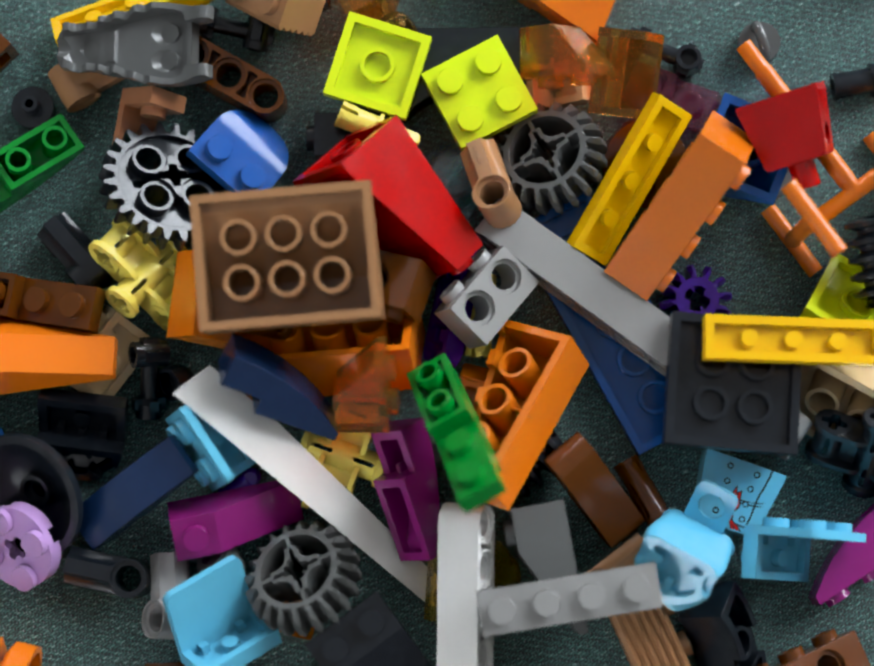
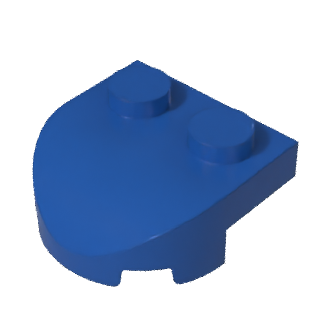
M230 110L220 115L186 153L189 159L228 192L271 189L285 172L289 161L288 149L281 136L264 120L245 110Z

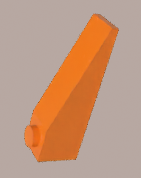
M0 318V395L116 379L118 340L114 336Z

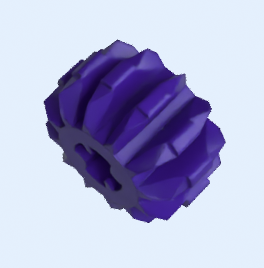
M691 264L685 268L686 279L679 272L676 273L671 281L674 286L668 285L662 293L671 299L660 302L658 309L661 311L672 310L700 314L730 315L731 311L719 303L730 301L732 293H718L717 289L726 282L723 276L718 277L712 283L708 280L712 272L710 267L706 266L701 272L700 277H697L696 269ZM694 292L701 295L699 301L705 305V309L700 306L696 311L689 308L690 301L685 298V294L690 297Z

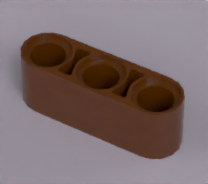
M199 36V51L205 54L201 63L213 65V79L195 85L239 110L255 114L266 123H274L285 115L287 98L279 81ZM229 71H236L241 74L239 83L233 87H224L220 84L221 77ZM270 91L278 95L277 102L270 108H262L256 104L258 96L264 92Z
M576 432L543 459L594 530L611 549L646 522L602 459L579 432Z

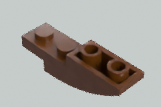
M0 272V318L98 333L106 290L93 286L26 278L14 273Z

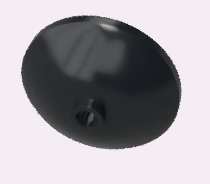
M23 433L1 435L0 507L22 501L38 508L53 525L48 531L52 536L53 543L59 540L62 552L74 542L80 532L83 521L82 494L72 469L55 449L34 436ZM16 538L15 542L17 547L22 552H24V550L20 547L21 540Z

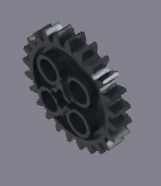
M157 122L153 132L143 123L140 125L137 134L127 129L122 140L116 138L111 149L107 150L103 159V166L98 178L103 181L99 194L108 196L104 208L107 210L118 209L114 218L115 224L124 221L130 223L127 234L130 236L138 230L143 233L142 243L145 245L154 237L158 239L160 250H164L168 241H173L177 251H182L186 241L193 247L189 196L228 192L186 156L188 150L196 142L194 129H191L184 136L180 134L179 125L176 123L171 132H166L161 122Z

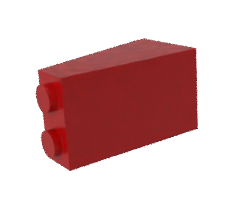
M397 115L347 134L292 182L294 186L371 180L379 249L423 260L437 274L435 280L448 272L455 276L466 270L473 263L471 256L483 246V243Z

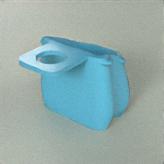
M706 479L701 480L697 484L684 512L679 509H668L646 529L641 548L634 559V565L656 562L662 602L671 611L686 610L706 601L715 583L725 573L730 556L735 551L732 539L725 535L724 531L738 505V497L734 493ZM706 494L718 496L724 503L723 514L719 517L705 515L700 508L701 497Z

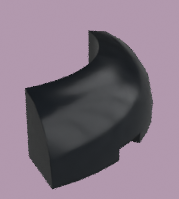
M735 581L716 583L706 601L689 609L682 610L677 617L692 643L698 666H757L767 662L765 650H757L751 628L757 624L756 618L745 595Z

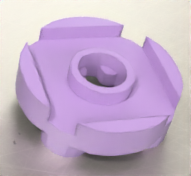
M13 502L0 507V579L22 592L29 591L54 575L61 561L60 542L57 540L53 543L52 536L48 531L53 525L43 512L26 502ZM16 538L21 540L20 547L24 550V552H22L17 547L15 542Z

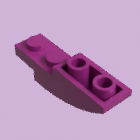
M874 503L852 523V532L865 533L866 543L837 541L825 558L808 596L813 605H821L825 602L828 607H832L851 594L847 587L859 579H862L865 584L874 580Z

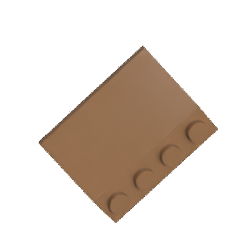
M371 180L189 196L199 332L214 335L386 320Z

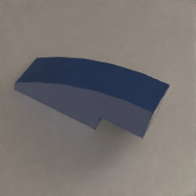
M232 333L218 360L220 385L251 395L255 414L335 441L338 429L334 409L318 388L302 372L279 355L256 342Z
M175 435L168 437L83 502V521L80 533L92 550L118 537L137 519L150 513L199 471Z

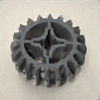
M554 101L549 110L544 105L538 103L537 114L509 127L511 129L509 134H498L499 142L502 144V147H499V151L513 190L521 202L523 210L531 213L536 208L539 214L547 216L549 210L553 207L557 213L563 215L565 204L570 202L572 206L579 208L578 197L584 194L585 196L593 197L590 184L601 183L603 177L599 170L608 168V161L604 156L608 152V146L603 139V132L599 125L593 123V119L585 111L580 113L577 107L571 103L564 109L560 103ZM547 149L553 156L552 160L555 164L554 168L548 162L549 158L546 154Z
M300 520L295 530L287 525H283V534L278 537L268 533L270 543L266 547L256 546L257 554L260 557L247 561L252 573L244 577L249 586L245 594L248 602L252 605L254 614L260 620H263L269 629H279L284 635L289 637L296 631L300 636L307 638L311 627H314L316 631L324 633V623L328 620L339 624L337 613L341 609L352 611L348 598L360 595L359 588L355 583L363 579L362 571L358 567L361 564L360 557L353 549V544L348 537H344L332 525L326 527L318 520L311 526L307 522Z

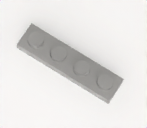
M656 562L476 591L483 637L663 607Z

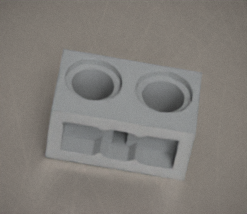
M504 245L488 251L485 248L478 251L472 257L473 263L468 267L469 271L461 281L458 279L453 281L441 293L439 298L443 302L434 311V314L469 349L487 345L539 283ZM493 269L501 277L500 288H497L492 281ZM467 300H469L475 308V317L473 320H471L465 312V304Z

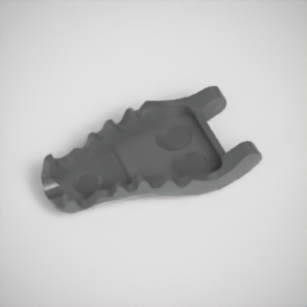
M151 1L144 5L135 4L129 11L115 10L112 14L98 16L96 22L78 24L64 22L57 39V60L60 67L68 72H94L125 78L146 85L184 87L213 79V65L199 63L200 25L214 22L215 9L212 5L191 6Z

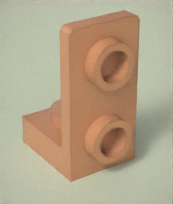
M156 86L123 88L113 142L116 138L122 140L127 129L137 134L140 125L144 123L153 132L157 121H165L166 115L184 114L187 97Z

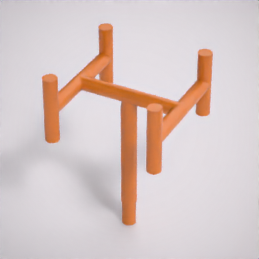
M751 39L736 49L770 97L791 91ZM873 131L863 139V142L874 155ZM835 148L833 152L817 157V159L842 189L841 192L817 208L798 181L794 179L785 185L781 191L802 217L798 223L792 227L775 203L761 213L809 278L823 269V267L803 241L814 233L832 258L840 254L848 247L829 224V221L874 189V168L857 179Z

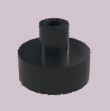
M35 86L20 90L14 96L11 104L14 119L24 129L29 131L55 117L57 112L55 101L49 93Z

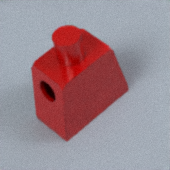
M824 81L815 82L735 109L767 173L788 167L791 179H796L803 189L821 184L814 158L829 154L834 150Z

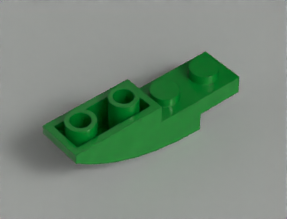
M61 113L0 148V213L35 190L85 150L84 145Z
M444 352L406 373L426 429L436 442L456 499L465 513L506 492L507 490L499 473L502 469L446 353Z

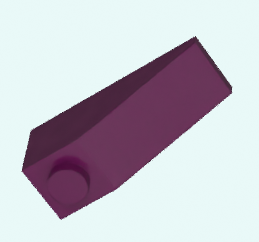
M277 480L167 502L178 562L225 552L281 529L283 525L288 526L304 519L300 499Z

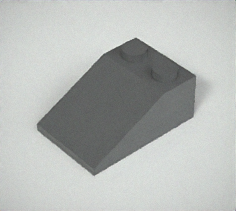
M564 500L510 509L508 512L509 519L502 522L506 547H515L517 557L535 581L577 575ZM586 620L567 623L574 633L578 635L588 634Z

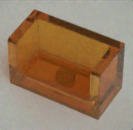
M599 27L588 113L633 119L639 117L652 92L657 93L665 35L638 30Z

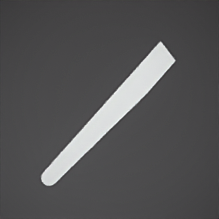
M208 365L172 393L340 533L347 536L351 542L429 605H437V576L422 561H401L390 530L276 420L255 414L253 401L243 392L220 385L219 372Z

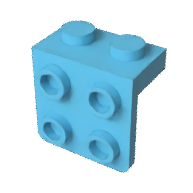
M186 404L165 419L169 425L165 429L167 436H176L199 469L193 476L202 487L208 485L212 492L235 479L234 477L256 463Z
M763 517L762 526L744 524L741 578L808 582L811 539L866 543V534L852 532V523Z
M235 555L227 556L169 590L163 597L164 607L179 657L184 666H245L282 643L279 629H269L263 620H260L254 614L252 605L248 602L245 594L249 586L244 579L246 575L243 564Z

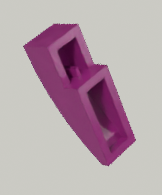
M423 418L393 420L371 433L384 471V475L373 482L400 560H432L437 557L439 490L431 440Z

